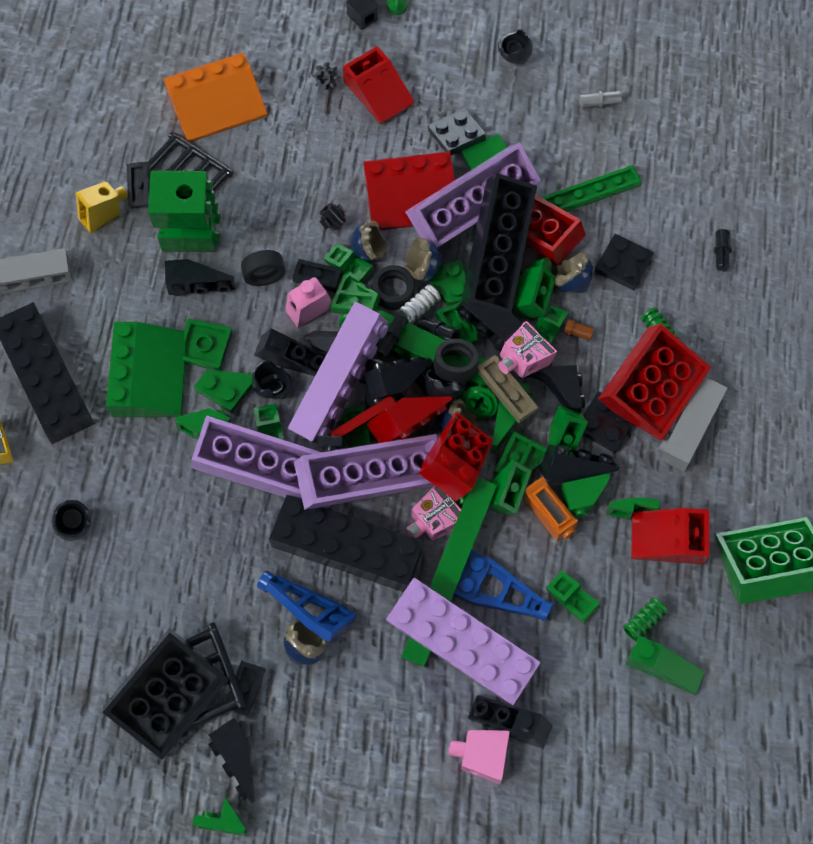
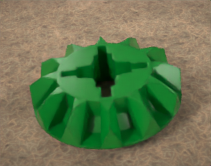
M480 384L476 387L470 386L464 391L461 398L466 405V409L471 414H476L477 419H487L493 416L499 403L496 395L490 391V388L481 387ZM484 397L483 403L476 407L477 399Z

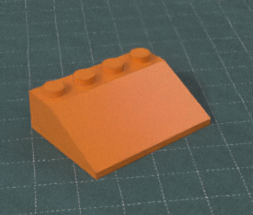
M244 52L163 78L169 100L184 136L189 142L268 116Z

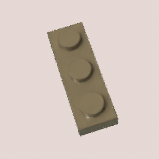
M495 355L477 366V373L515 420L520 423L537 412L538 406L510 372L508 374L501 372L498 366L500 360Z

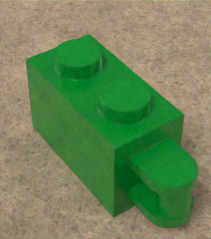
M549 258L533 260L530 268L522 269L512 309L524 319L545 316L556 279L550 272L552 264Z

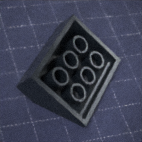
M169 627L106 702L102 713L163 760L229 679Z

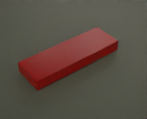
M388 396L333 430L331 435L346 436L395 404L392 396Z

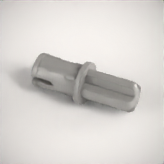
M598 91L593 94L579 95L580 108L593 106L602 108L604 104L622 102L620 91L607 93Z

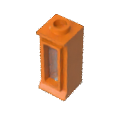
M541 477L525 489L522 498L556 542L561 538L566 540L576 532L575 528L578 520L573 517L547 484L544 477Z

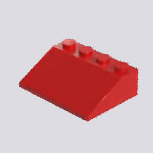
M450 151L363 161L370 219L378 223L380 230L414 227L405 211L454 181Z
M660 323L646 329L598 399L615 414L656 439L663 440L712 367Z

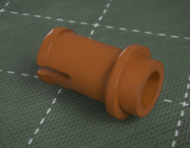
M568 319L564 333H567V336L573 335L590 341L594 327L575 322V319Z

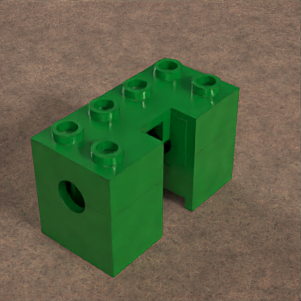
M151 171L148 214L153 228H160L157 239L162 252H215L216 244L220 243V233L216 231V226L220 224L221 215L220 211H218V201H215L212 180L208 179L207 172Z

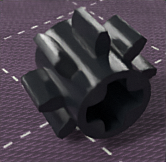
M329 62L325 63L323 67L321 65L316 66L318 72L312 75L317 82L315 85L323 86V90L329 89V85L332 88L336 87L335 81L340 78L336 72L337 67H330Z
M329 203L321 209L319 213L321 220L319 222L325 229L332 228L337 230L346 221L344 218L346 210L341 204L333 205Z

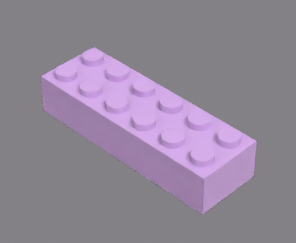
M521 143L507 147L405 211L420 238L434 243L437 248L478 222L486 180L496 172L534 185L539 183L541 180Z
M356 301L354 302L288 429L315 443H318V436H332V427L336 421L338 422L344 414L343 406L347 400L350 401L355 393L354 386L357 380L363 378L368 359L374 357L379 338L382 339L387 333L388 321L381 314Z
M206 416L190 468L281 497L289 495L302 500L294 462L301 456L322 452Z
M433 434L301 456L294 462L304 510L434 487L435 485L418 473L427 454L437 441V435Z
M416 578L412 579L386 618V622L509 705H514L541 663Z

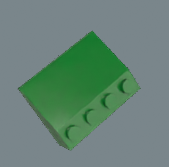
M114 322L106 407L112 417L182 416L185 375L183 356H186L187 344L186 340L183 347L184 331L142 322Z
M808 517L716 534V541L729 584L739 605L813 591V525Z

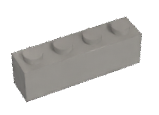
M54 248L46 252H31L27 255L8 256L5 259H0V295L73 282L70 258L65 248Z
M707 377L703 379L682 410L680 419H676L669 429L672 432L670 438L664 437L658 449L662 451L660 460L685 472L727 387Z

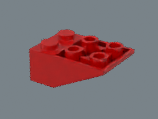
M378 46L343 66L344 83L380 124L415 104L393 64Z
M451 396L402 398L366 423V425L379 443L402 440L448 409L445 404L450 402L452 398Z
M455 412L427 454L418 474L457 501L473 489L493 439L458 412Z
M677 508L633 512L631 559L704 565L709 558V510Z

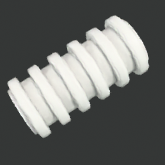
M427 285L425 289H422L420 293L415 295V298H411L410 302L405 303V306L400 308L401 315L406 317L409 323L413 324L416 321L415 319H419L421 315L430 310L431 306H434L436 302L441 300L439 292L433 286Z

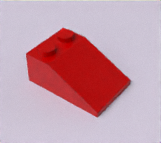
M535 195L526 245L540 257L549 258L552 264L558 266L585 238L584 227L579 218Z

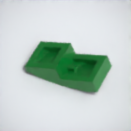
M338 243L323 258L328 265L341 268V275L344 273L348 274L357 283L361 282L364 284L374 272L373 265L357 258L354 251Z
M548 303L545 316L539 317L534 329L552 346L569 312Z
M276 404L253 408L258 432L284 440Z
M651 498L617 500L610 502L606 515L630 520L633 512L658 510L660 500Z
M561 571L546 587V590L583 624L600 608V603L583 591L581 585L564 571Z

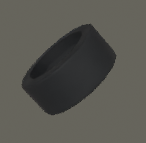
M275 250L257 251L249 254L241 261L244 281L251 286L273 284L282 279L286 272L283 257Z
M389 265L381 268L375 274L372 290L379 294V305L387 310H398L414 297L415 281L407 269L398 265ZM398 278L406 283L407 290L401 296L388 297L381 292V283L386 279Z
M448 339L442 342L435 352V373L449 383L457 381L459 384L471 380L477 372L479 362L478 351L473 344L466 340ZM448 355H461L467 358L470 364L462 368H455L445 364L443 358Z

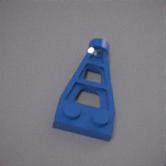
M471 550L453 595L472 605L539 618L543 621H546L553 606V603L540 598L494 560ZM487 575H493L502 582L503 590L500 595L493 597L480 592V587ZM510 588H514L524 594L525 601L522 605L517 606L505 601L506 594ZM537 605L541 606L539 611L535 610Z
M269 571L264 572L257 583L259 589L266 593L269 592L308 629L328 642L355 621L357 614L338 602L278 575L276 576ZM286 593H292L301 599L295 602ZM312 603L325 609V611L315 617L304 607Z

